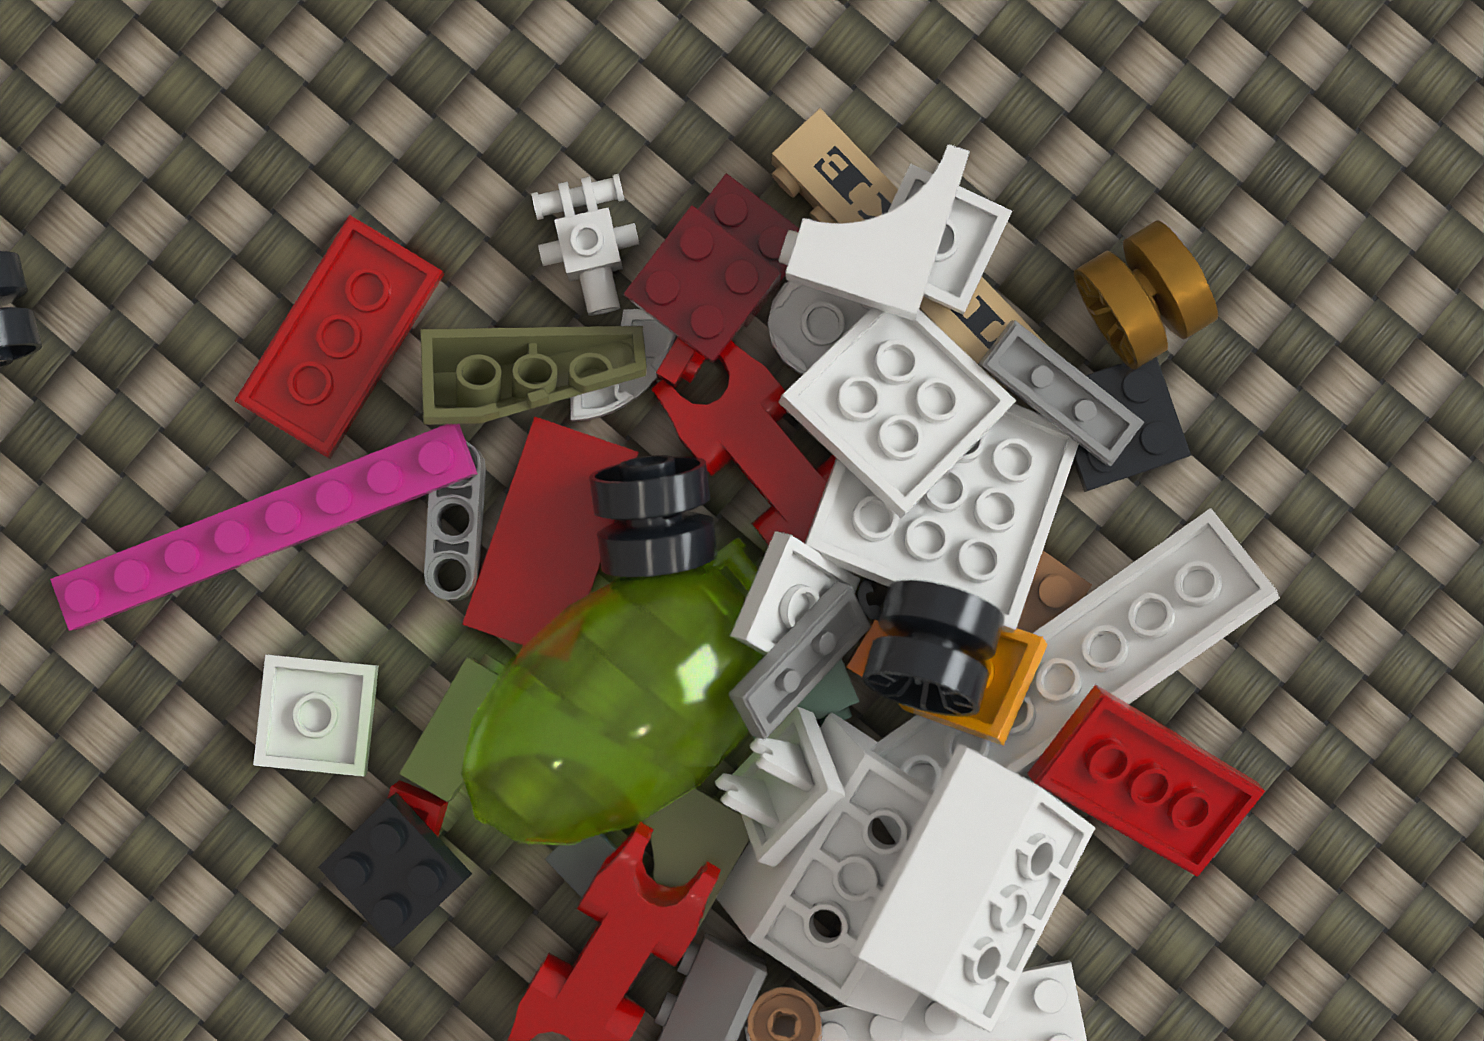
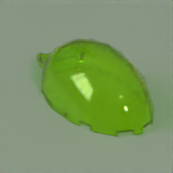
M736 538L718 551V557L703 566L664 575L620 577L561 610L506 663L472 718L461 770L475 819L485 825L489 824L512 840L518 841V843L574 845L590 837L610 831L615 832L639 824V822H642L698 787L722 763L728 754L745 738L748 732V728L729 693L765 657V655L731 636L746 597L719 570L727 566L748 592L758 573V568L743 552L746 545L740 538Z

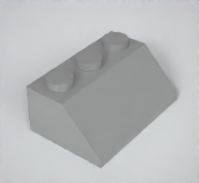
M706 932L701 944L699 945L692 941L683 955L677 972L686 975L678 995L667 992L659 1008L654 1023L663 1028L657 1041H737L767 974L766 959Z

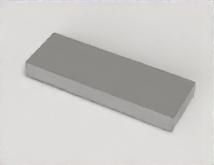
M1016 320L1009 322L978 363L982 369L1107 466H1112L1144 423V421Z
M835 582L729 693L752 736L765 740L871 627L849 584Z

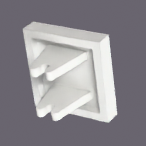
M798 706L765 740L756 737L750 744V748L754 752L732 775L722 773L715 781L718 788L727 791L721 797L722 803L741 813L757 862L775 867L845 796L844 789L814 713Z

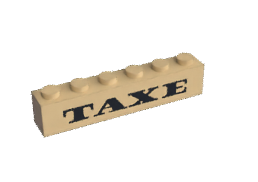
M821 108L772 153L771 164L776 168L771 173L772 177L788 195L794 198L800 193L814 208L809 213L813 221L853 223L881 216L888 212L898 191L897 187ZM982 276L963 315L924 296L922 297L919 309L977 364L1011 320H1016L1044 342ZM991 376L1002 388L1007 389V387Z

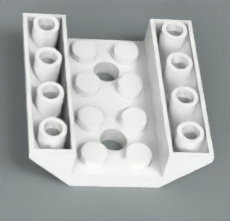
M830 712L820 730L844 789L845 796L775 867L757 862L752 844L749 842L716 898L750 942L844 1005L902 1022L920 992L880 972L851 955L850 952L858 938L862 924L868 919L886 884L889 872L896 865L911 837L915 822L923 814L934 791L874 753L873 750L878 744L877 741ZM878 816L894 818L901 828L900 841L893 845L880 843L872 833L874 818ZM821 909L835 912L842 922L841 934L834 938H827L819 934L813 923L815 912Z
M958 744L950 762L944 767L940 781L923 814L915 822L913 833L899 860L889 872L886 884L868 919L862 924L850 954L941 1004L940 1007L966 1022L991 1032L1095 827L1038 785L972 749Z

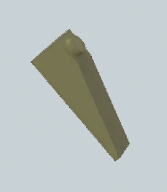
M643 326L421 329L423 425L480 424L646 376L647 365Z

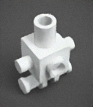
M614 174L613 178L592 182L591 177L581 178L582 186L569 189L568 182L558 184L559 190L539 195L538 192L531 193L537 220L544 219L546 215L563 211L565 213L564 218L554 220L559 240L538 245L543 266L564 262L569 280L580 279L588 315L604 314L620 308L612 272L623 269L619 249L639 245L635 223L614 228L609 208L598 210L597 204L616 199L619 202L624 201L619 174ZM587 205L588 212L575 215V207Z

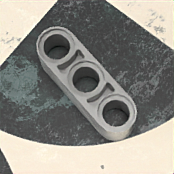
M467 441L466 443L478 475L431 492L428 498L424 564L425 584L435 596L450 601L464 600L472 595L480 574L486 465L481 452ZM452 506H463L469 514V525L460 535L449 536L442 528V516ZM457 560L462 563L466 570L465 583L456 591L448 592L439 583V570L446 562Z

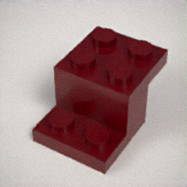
M726 173L699 209L693 205L690 206L623 293L624 297L713 364L742 326L746 328L749 326L785 279L788 265L779 262L780 254L788 231L792 230L799 233L800 228Z

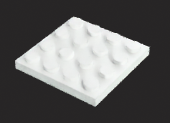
M1013 404L901 519L836 458L804 544L824 555L838 567L888 587L896 581L920 580L951 586L974 594L996 606L1005 618L1002 631L1013 633L1018 625L1079 444L1041 414Z

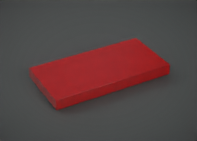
M349 215L234 401L331 459L445 273Z
M534 417L462 625L568 660L601 565L597 533L616 522V520L598 517L594 514L589 476L597 470L638 458L639 452Z
M1096 684L1027 773L1033 783L1197 877L1265 792L1257 781Z

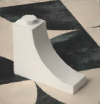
M948 144L941 162L927 183L904 204L881 216L853 223H824L803 218L799 233L792 230L788 231L780 254L779 262L788 265L786 280L915 321L970 151Z

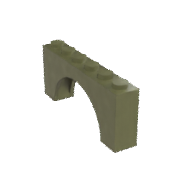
M484 653L480 661L473 657H466L399 774L449 802L455 798L462 786L479 770L497 760L523 754L555 755L577 761L596 770L621 789L639 812L644 824L654 829L650 840L654 856L653 880L656 883L668 887L685 885L707 861L721 869L719 877L707 899L704 915L698 925L699 929L749 841L741 813L723 804L721 798L718 799L701 789L705 779L691 770L676 763L671 772L653 761L657 752L644 743L628 736L625 743L622 744L605 734L609 724L597 716L580 708L575 717L556 706L561 696L535 681H532L527 689L509 679L513 669L486 653Z

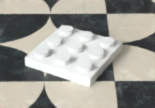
M873 307L813 364L779 400V403L900 519L1016 402L1004 388L920 309L915 321Z

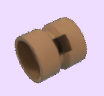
M775 988L763 993L753 1003L748 1015L747 1032L751 1041H822L821 1016L816 1004L805 993L794 988Z

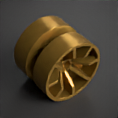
M1158 220L1123 241L1127 265L1112 252L1105 251L1074 270L1076 286L1092 319L1114 352L1127 366L1134 370L1168 350L1164 325L1179 338L1186 339L1218 319L1215 299L1198 262L1176 234L1167 225Z

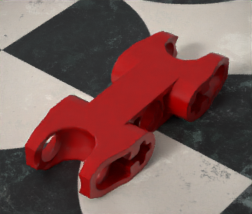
M731 340L718 357L724 364L729 376L728 388L720 399L707 405L692 404L680 396L664 379L656 384L651 390L667 412L680 441L694 457L706 461L708 474L712 477L733 460L770 504L771 507L751 523L767 545H770L775 531L792 535L805 543L836 457L834 455L830 456L815 469L779 427L777 422L789 413L779 403L781 396L786 391L769 370Z
M639 822L631 834L605 858L576 908L599 922L573 966L550 952L547 954L518 1005L516 1018L507 1041H531L536 1035L546 1032L564 1035L570 1041H629L639 1025L645 1009L624 997L625 993L650 953L673 967L677 965L697 933L698 925L704 915L707 899L719 877L721 869L707 861L685 885L668 887L656 883L646 873L642 861L645 847L654 829Z

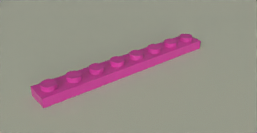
M445 424L50 580L68 630H78L478 475L460 424Z

